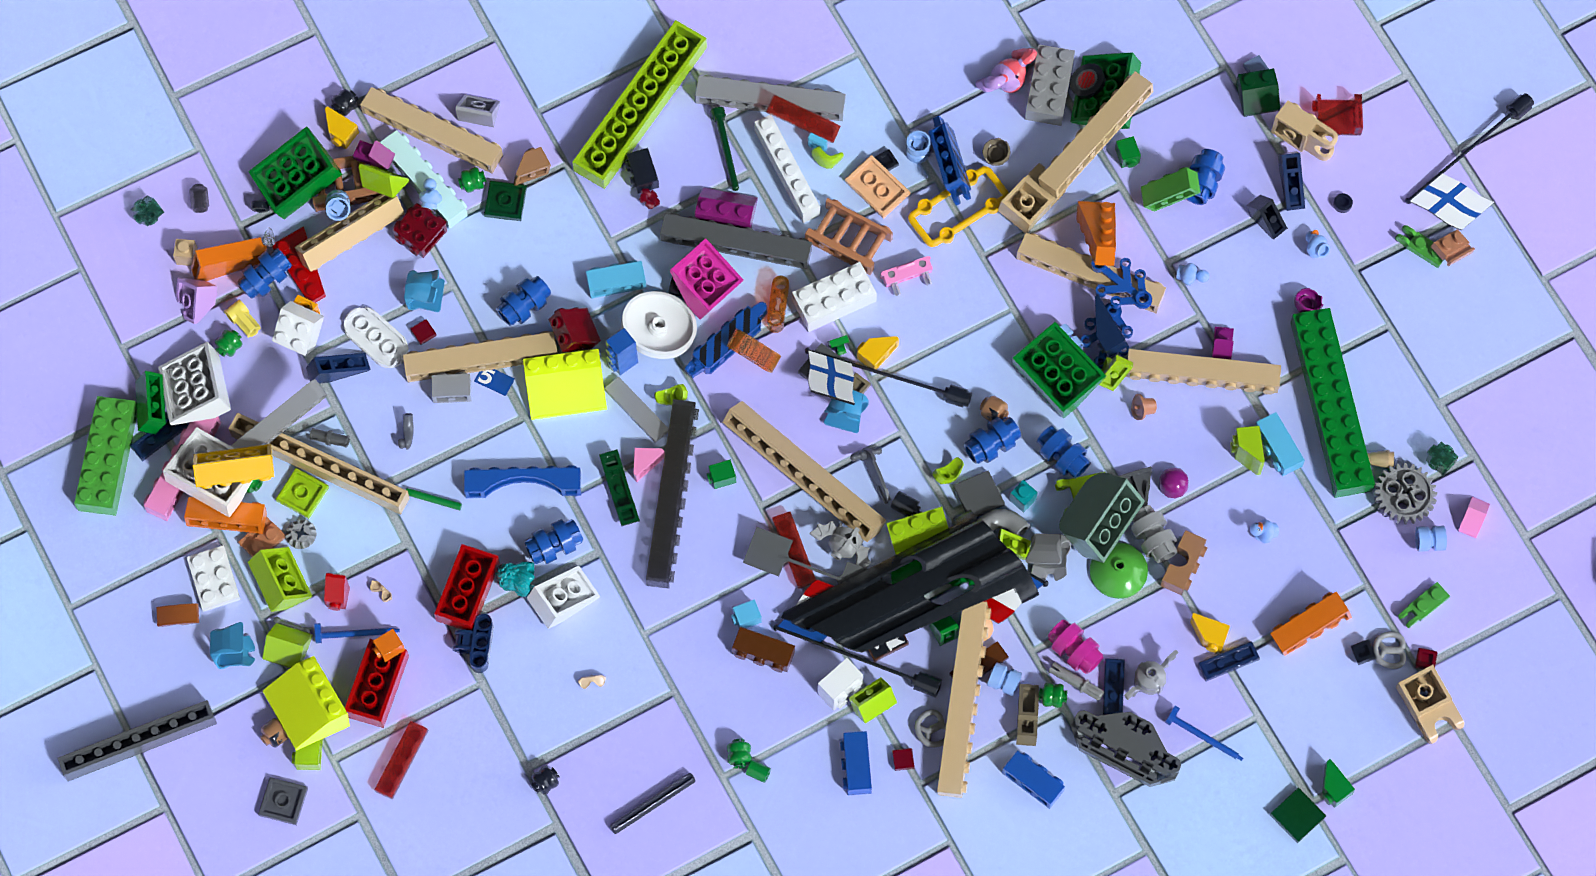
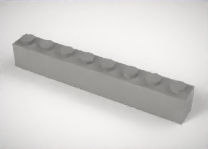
M711 75L698 77L695 95L696 104L842 122L846 103V94L840 91L829 92L819 88L812 90L802 86L788 87L784 84L772 85L767 82L755 83L746 79L739 81L728 77L715 78Z

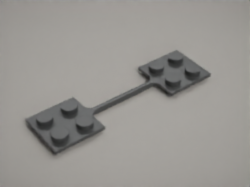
M756 527L743 561L744 564L778 577L783 565L786 562H792L836 579L838 584L867 570L847 561L843 574L841 576H834L790 559L788 556L793 540Z

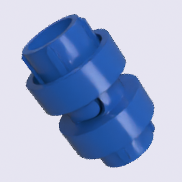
M1204 149L1201 151V154L1194 156L1190 169L1198 173L1201 193L1187 198L1189 202L1204 205L1208 199L1214 198L1218 189L1217 182L1222 179L1225 171V166L1222 162L1223 156L1219 152L1212 149Z
M279 248L275 249L271 254L266 250L257 257L260 261L257 266L253 267L249 264L241 270L244 276L237 283L251 299L259 293L264 297L272 290L269 284L274 280L280 284L288 277L286 271L291 268L292 264Z
M539 276L533 277L531 280L524 278L516 285L518 289L516 293L509 290L500 298L502 303L496 308V311L507 325L511 326L516 322L523 324L531 317L529 311L532 308L535 311H539L547 304L546 298L551 295V290Z
M996 417L987 423L988 430L984 431L982 428H978L969 434L970 439L964 443V448L969 458L975 464L983 461L989 463L998 457L997 451L999 449L1007 452L1016 446L1015 441L1021 438V432L1011 417L1003 419Z
M1051 425L1043 431L1036 441L1042 447L1040 454L1047 461L1055 459L1057 461L1055 468L1063 476L1070 473L1076 479L1091 464L1085 457L1088 451L1080 443L1071 444L1072 436L1064 428L1057 430Z
M560 519L551 523L552 530L546 533L543 528L531 533L532 538L526 540L524 544L534 564L543 561L545 564H549L557 560L556 553L563 551L565 555L576 551L575 546L583 542V537L573 519L566 522Z

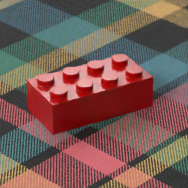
M461 544L434 613L437 622L461 630H474L475 619L481 614L495 578V572L500 565L498 555Z
M369 639L345 710L350 719L384 728L409 659L407 649L385 662L382 657L378 659L373 651L375 647L374 639Z

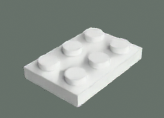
M224 545L187 557L203 612L241 600Z

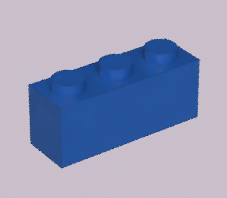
M625 328L606 340L607 348L605 350L608 353L606 357L609 360L607 364L613 372L616 371L621 376L638 364L636 342Z
M867 731L843 733V739H840V751H844L845 758H841L842 770H846V777L843 778V788L848 790V795L872 794Z
M1017 750L1003 768L1002 774L1050 809L1064 792L1065 786L1063 781L1057 776L1052 777L1047 773L1048 770L1041 764L1036 765L1031 761L1032 758L1025 752L1020 753Z

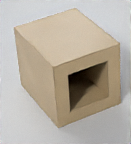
M176 239L173 257L177 265H192L195 250H198L195 240Z

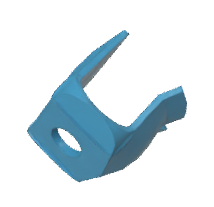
M438 269L419 273L415 270L409 271L404 294L409 310L420 308L437 313L440 312L445 280L439 279Z
M855 390L852 391L855 405L831 398L829 405L824 411L828 413L824 424L858 433L861 413L869 405L868 398Z
M242 622L210 632V656L218 669H225L229 666L249 667L254 663L255 658L250 657L248 653L255 651V646L250 635L243 636Z

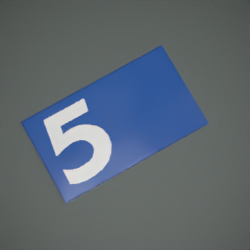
M493 369L480 371L474 382L506 396L515 378Z

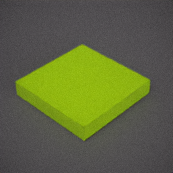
M295 468L275 500L309 519L329 489V486Z

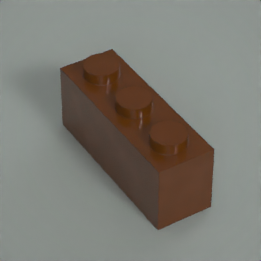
M740 627L732 646V654H735L734 656L738 659H749L758 666L767 665L772 670L782 673L789 670L795 654V645Z

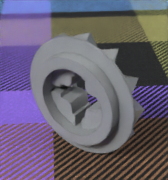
M297 519V521L291 522L288 528H286V540L290 546L296 549L308 548L314 543L317 536L315 526L307 519ZM304 528L303 531L306 535H301L298 539V534L295 532H300Z

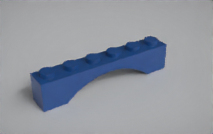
M568 465L565 468H558L557 466H547L546 468L530 466L527 469L491 467L488 470L470 468L469 470H464V493L466 498H486L492 492L507 485L536 483L555 490L562 496H581V469L574 465Z

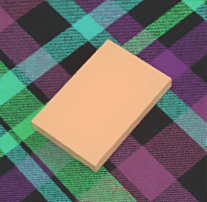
M872 155L844 179L883 219L910 195V191Z

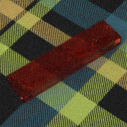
M776 95L772 96L766 113L809 133H813L830 143H834L841 127Z
M791 511L772 517L777 534L793 540L788 552L789 558L811 566ZM788 562L798 589L809 586L816 581L813 570Z
M412 721L409 722L374 789L376 793L391 800L394 799L429 731L428 728Z

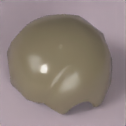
M1001 138L988 140L983 146V158L992 166L1003 165L1008 161L1011 154L1008 142Z

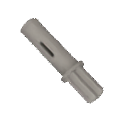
M1054 662L1049 669V673L1080 690V693L1084 692L1096 700L1102 698L1104 691L1091 684L1089 679L1081 678L1057 664V662Z

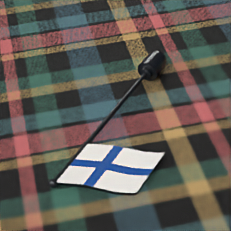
M1527 93L1517 96L1506 106L1507 115L1411 197L1406 198V204L1413 203L1458 230H1463L1495 202L1478 195L1463 183L1444 173L1509 118L1519 120L1529 112L1534 105L1532 97Z
M810 347L805 348L810 364L809 390L815 394L855 405L852 394L854 381L853 366L942 393L943 398L946 399L945 402L955 406L968 407L971 401L972 392H968V389L951 384L950 387L942 390L809 349Z

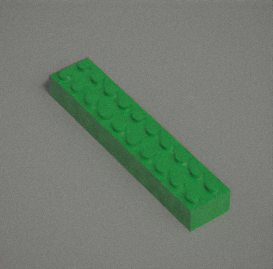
M1325 308L1293 314L1290 324L1334 498L1372 492L1375 481L1331 309Z

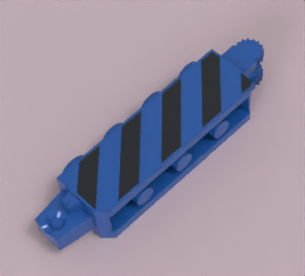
M938 115L933 118L935 128L929 130V135L944 186L951 193L953 202L957 206L961 204L960 195L963 194L966 200L971 199L969 192L971 186L954 130Z
M759 302L752 308L747 306L744 310L740 309L735 314V318L730 322L726 321L721 326L720 331L716 334H711L705 344L699 345L694 349L693 359L685 367V372L691 378H694L702 372L712 374L761 331V320L767 315L766 303Z

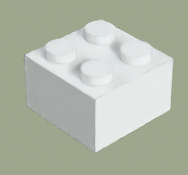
M290 301L280 310L272 341L306 356L316 347L324 316Z
M846 658L818 683V695L833 711L837 708L841 709L847 704V699L862 689L863 674Z

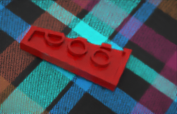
M303 226L271 246L273 250L279 248L291 262L292 266L287 271L304 298L316 303L326 297L318 269L310 272L302 265L295 250L297 245L308 239Z

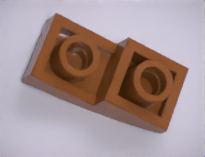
M197 603L156 607L158 627L199 623V607Z

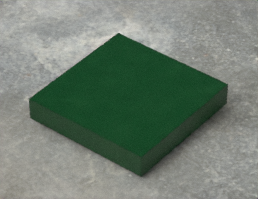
M490 181L484 217L522 221L527 185L519 184L515 186L514 183Z
M1299 787L1270 813V816L1297 843L1326 818L1322 810Z

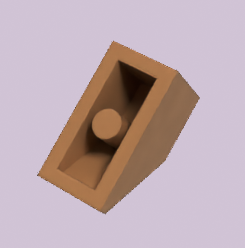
M542 147L530 148L524 152L515 175V186L549 174L551 164Z

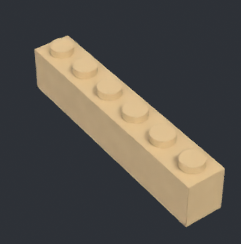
M381 194L351 212L344 220L333 223L297 245L295 250L304 267L310 272L317 270L321 265L335 259L339 254L351 249L355 244L366 240L368 236L382 230L391 222L397 221L405 214L397 196L391 198Z

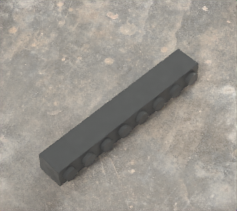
M665 213L660 231V240L695 248L704 239H707L720 253L801 269H808L812 252V242L805 238L795 239L785 234L779 236L769 231H754L749 227L738 228L732 224H718L713 220L703 221L692 216L688 218L682 217L677 213Z
M206 700L68 753L57 759L63 776L69 782L216 725L217 721L210 703Z

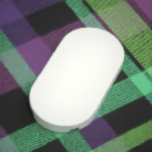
M359 307L351 310L346 315L344 320L346 336L377 365L383 368H395L404 362L403 355L409 352L405 337L375 310L368 307Z

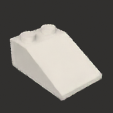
M577 566L535 586L528 595L527 600L549 629L599 599L600 595L580 566Z

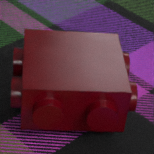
M418 203L413 207L411 206L406 211L405 217L402 220H398L393 227L396 242L400 245L405 244L409 247V251L415 256L420 255L422 258L431 251L447 232L446 221L440 216L436 217L429 208L421 207Z
M559 308L548 319L562 352L592 350L601 341L587 308Z

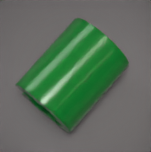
M752 760L747 768L746 775L765 783L770 775L771 768Z

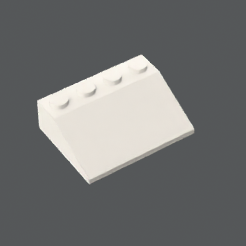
M208 342L158 367L159 373L163 374L164 398L171 425L213 419L231 410L219 353Z
M197 427L163 470L167 483L228 517L232 515L241 503L251 482L246 484L233 482L229 486H220L218 484L212 485L211 488L207 489L196 487L193 454L235 449Z

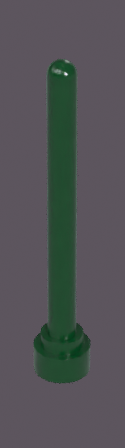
M716 107L710 110L711 118L717 123L732 190L738 191L739 184L724 125L725 109L724 107Z

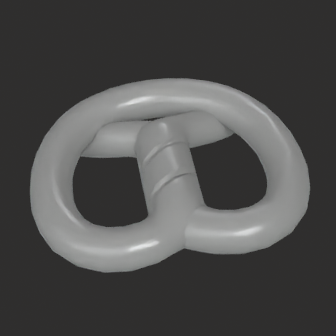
M1384 632L1375 638L1373 650L1377 658L1375 659L1377 664L1388 669H1398L1405 665L1406 654L1404 649L1406 642L1400 633ZM1393 637L1399 640L1400 645L1398 647L1385 646L1382 640ZM1385 654L1400 655L1398 663H1389L1383 660Z
M934 709L920 714L914 725L918 739L926 747L935 748L943 746L944 738L940 741H931V734L940 729L946 731L943 715ZM931 715L937 717L938 722L928 728L921 725L926 717Z

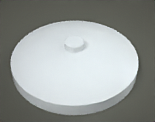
M651 291L639 294L628 302L622 314L621 329L625 328L636 342L637 351L641 354L656 359H670L680 356L690 348L696 336L697 323L693 312L681 299L669 293Z

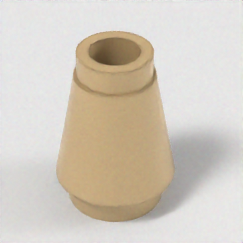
M1383 450L1367 453L1370 465L1388 469L1389 466L1394 467V452Z

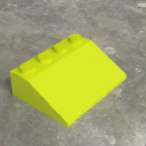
M599 349L523 359L531 420L607 410Z
M315 656L296 663L262 690L296 751L350 726L348 713Z

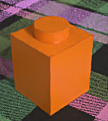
M394 629L373 640L375 646L373 648L374 653L378 659L382 657L385 662L405 650L402 641Z

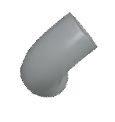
M1007 509L992 510L978 518V520L982 519L992 531L998 528H1005L1013 534L1022 536L1030 528V524L1015 511Z

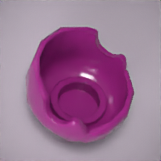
M1310 288L1301 289L1294 298V304L1299 313L1319 310L1324 305L1322 304L1323 297Z
M1172 467L1162 472L1160 475V490L1162 494L1168 498L1176 499L1182 497L1187 492L1189 480L1187 474L1181 468Z

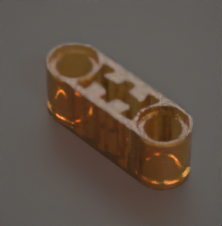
M781 275L773 279L767 327L772 333L781 332L785 325L789 297V280ZM778 285H784V286H785L784 289H778V288H776V287H777ZM777 298H781L779 311L776 310ZM777 319L780 323L773 324L771 321Z
M735 329L726 345L729 349L769 373H773L781 358L780 354L738 329Z

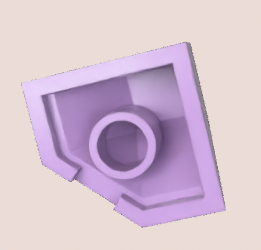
M177 278L176 297L178 303L182 302L185 310L182 314L185 320L197 324L215 305L217 297L216 285L207 281Z

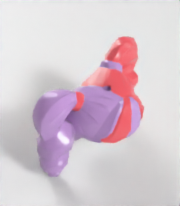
M1034 48L1014 50L1011 53L1012 58L1002 60L992 69V76L976 81L977 88L984 92H992L999 88L1008 93L1017 92L1025 83V66L1036 58L1037 51Z

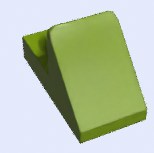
M1118 355L1113 359L1107 357L1102 367L1106 378L1099 385L1114 391L1133 368V362Z
M999 529L998 538L1007 548H1010L1019 559L1025 560L1030 550L1031 540Z

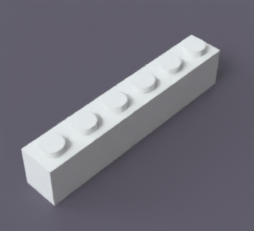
M772 115L755 121V133L802 222L805 223L820 216V206Z

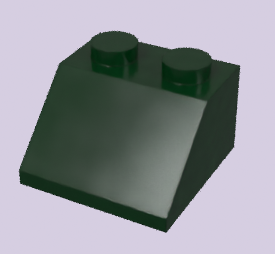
M1274 68L1238 74L1236 87L1244 117L1280 111L1279 85Z

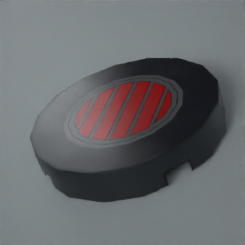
M1096 64L1080 66L1071 76L1070 89L1081 99L1092 98L1093 95L1099 94L1105 86L1106 76L1104 71Z

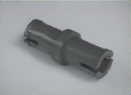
M312 428L310 431V440L324 442L328 446L333 444L347 448L350 442V436L336 434L332 430L327 432Z

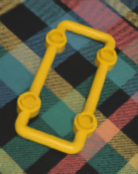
M982 166L977 170H967L966 173L970 186L975 185L978 177L985 173L1002 196L987 199L985 207L952 228H942L939 236L932 240L916 220V217L920 214H930L932 207L950 196L951 193L945 189L930 200L921 199L918 202L917 208L909 213V223L927 246L936 247L941 243L949 244L953 241L956 233L984 215L998 212L1001 201L1009 194V191L990 167Z

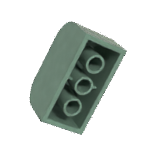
M1099 473L1090 477L1084 483L1061 517L1059 528L1083 557L1104 563L1145 501L1126 478L1109 473Z

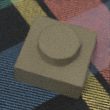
M855 372L853 390L864 394L871 386V383Z

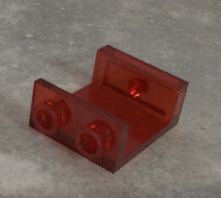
M1317 94L1315 101H1312V112H1315V116L1320 122L1333 129L1338 135L1361 136L1363 131L1362 94H1354L1353 100H1321V94Z

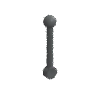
M279 617L273 618L275 624L280 623L307 633L312 631L307 627L283 621Z

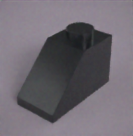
M1259 195L1246 205L1254 221L1271 239L1277 238L1288 229L1273 199Z

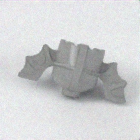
M830 521L826 525L817 524L816 529L809 533L818 541L828 535L831 536L828 542L832 550L830 555L836 560L852 558L856 554V565L867 569L871 563L868 558L869 547L861 545L864 540L858 533L860 529L857 527L855 529L843 527L842 522L836 527L833 521Z
M1175 649L1161 665L1155 661L1141 662L1135 671V687H1132L1124 695L1125 698L1129 700L1132 696L1135 697L1138 692L1148 695H1159L1162 693L1163 687L1166 684V672L1164 669L1169 667V663L1176 658L1179 652Z

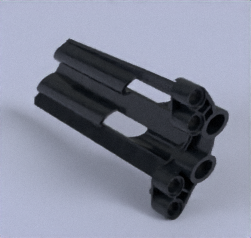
M970 509L953 518L957 523L956 525L784 611L781 618L790 621L804 630L810 632L817 631L831 637L836 643L847 649L863 653L1014 589L1015 593L1017 592L1022 604L1039 596V592L1030 573L1026 570L1019 557L1000 541L982 519L978 520ZM915 560L919 561L922 565L921 571L894 585L881 579V577ZM958 578H968L974 582L972 590L943 605L936 604L924 597V595Z

